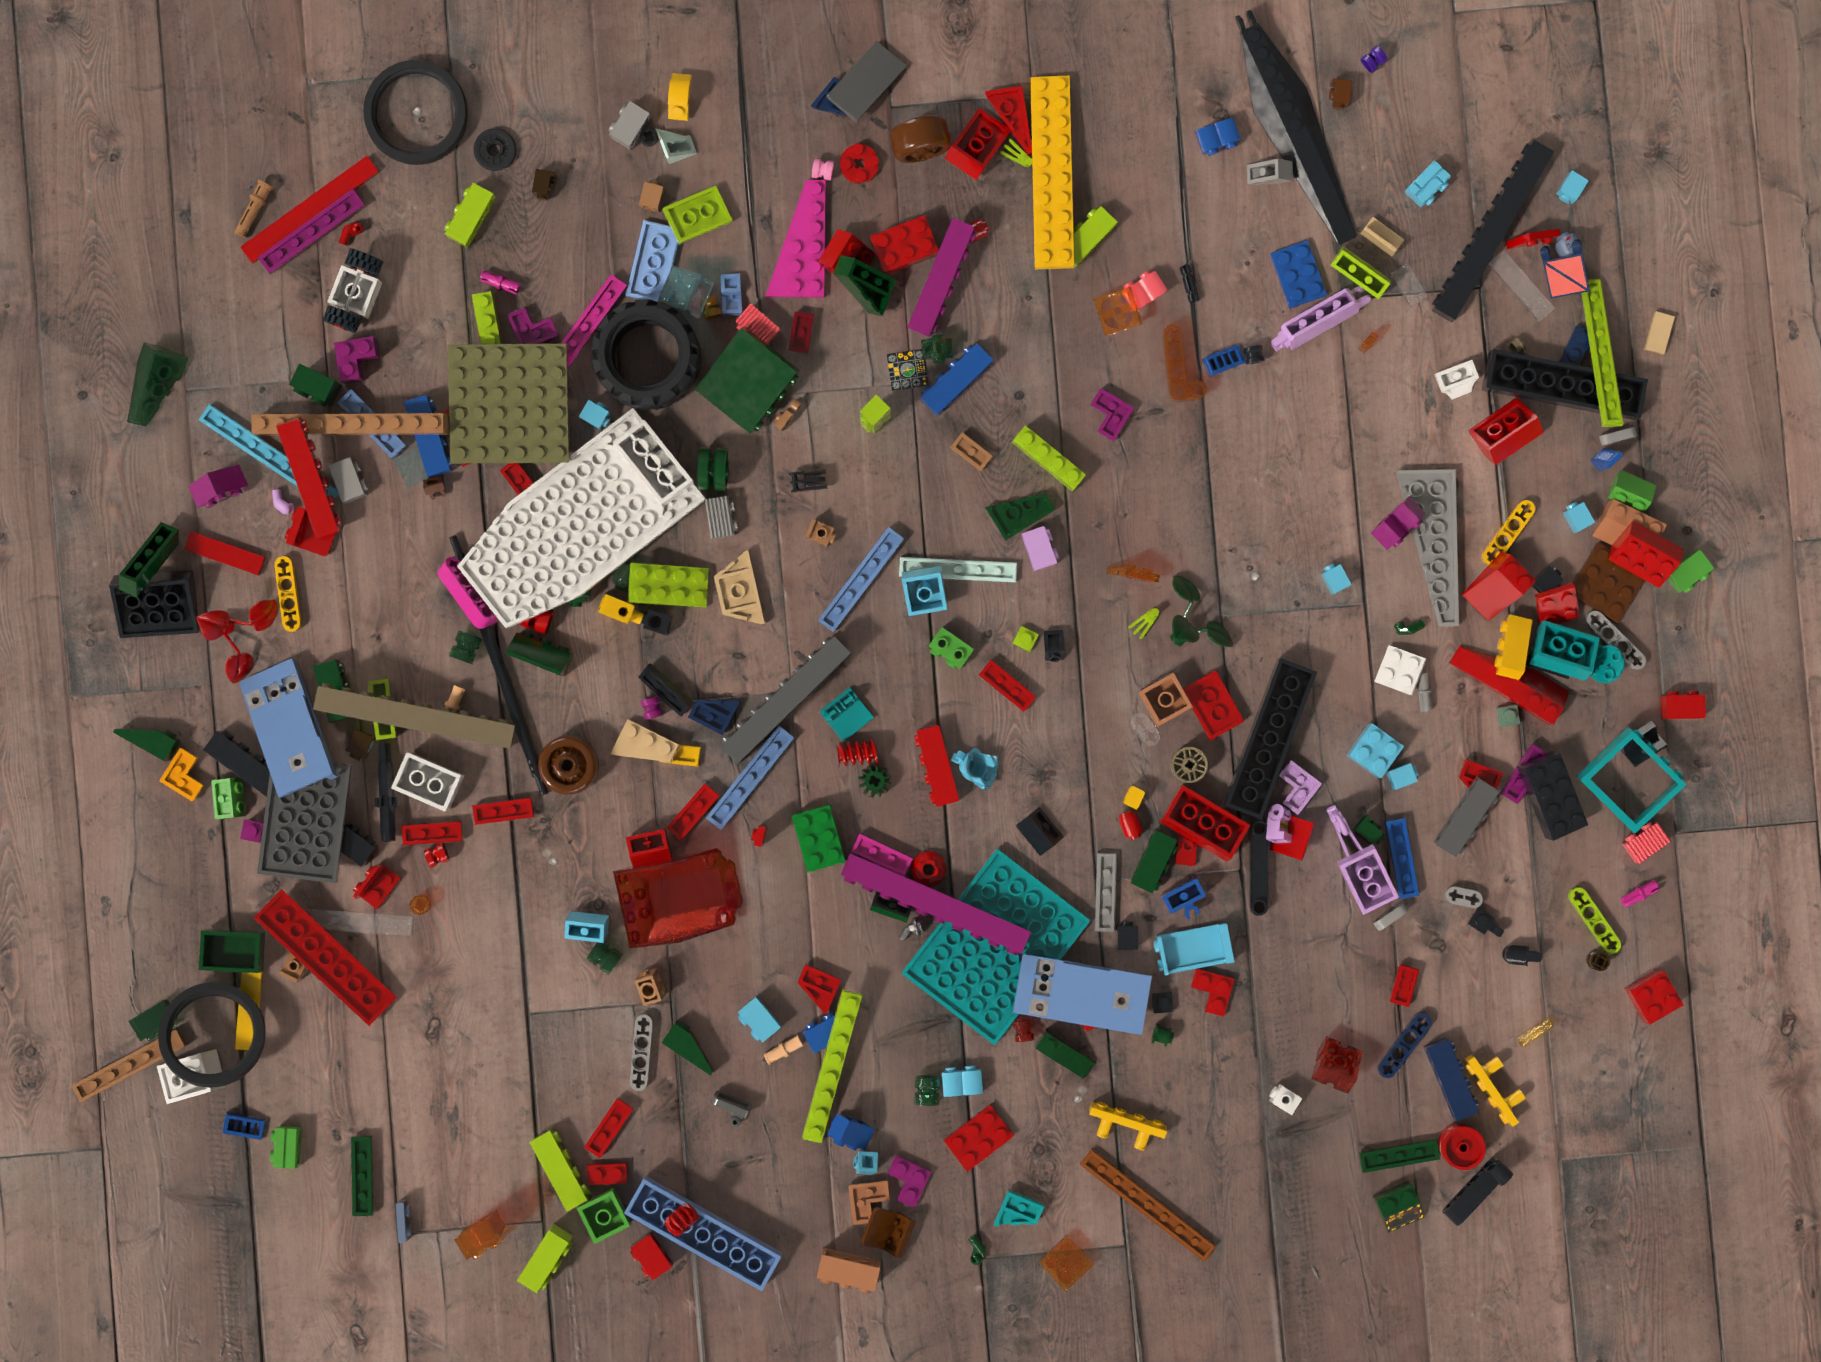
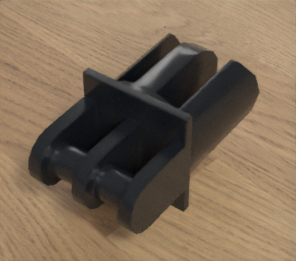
M826 469L789 473V476L792 477L790 484H792L793 490H791V493L828 489L827 485L808 486V484L826 482L825 477L807 478V476L826 474ZM797 475H803L804 480H798ZM804 483L805 488L799 489L798 484Z
M1525 945L1506 946L1502 951L1503 959L1512 965L1528 966V962H1540L1543 958L1541 953L1529 951V946Z

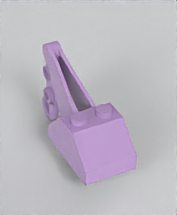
M1333 805L1326 808L1346 855V858L1337 862L1339 869L1362 914L1364 915L1399 898L1374 845L1372 844L1362 849L1349 829L1347 821L1336 806ZM1340 833L1350 837L1358 852L1349 856Z

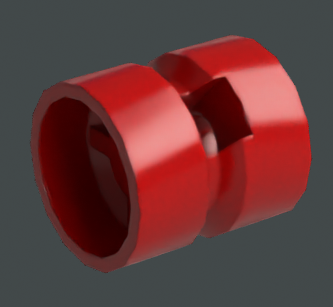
M548 610L519 623V625L528 629L534 627L535 631L546 635L551 625L554 611Z

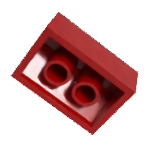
M1518 398L1513 399L1468 430L1483 454L1495 466L1544 433L1539 418Z

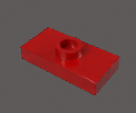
M1178 833L1175 864L1195 866L1197 844Z
M1399 964L1389 1002L1405 1007L1410 1006L1419 969Z

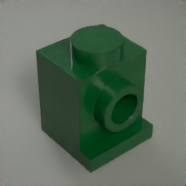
M1364 815L1353 828V831L1370 845L1379 844L1385 837L1383 832L1380 831L1381 826L1373 820L1369 822L1370 817Z

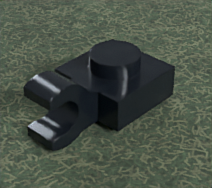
M1479 907L1476 908L1467 923L1484 935L1487 930L1497 937H1501L1504 932L1503 929L1492 923L1495 918Z

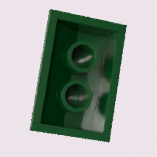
M522 631V634L516 632L505 654L565 677L573 654L569 653L570 649L561 645L555 648L551 646V641L543 638L540 641L533 639L534 635L526 631Z

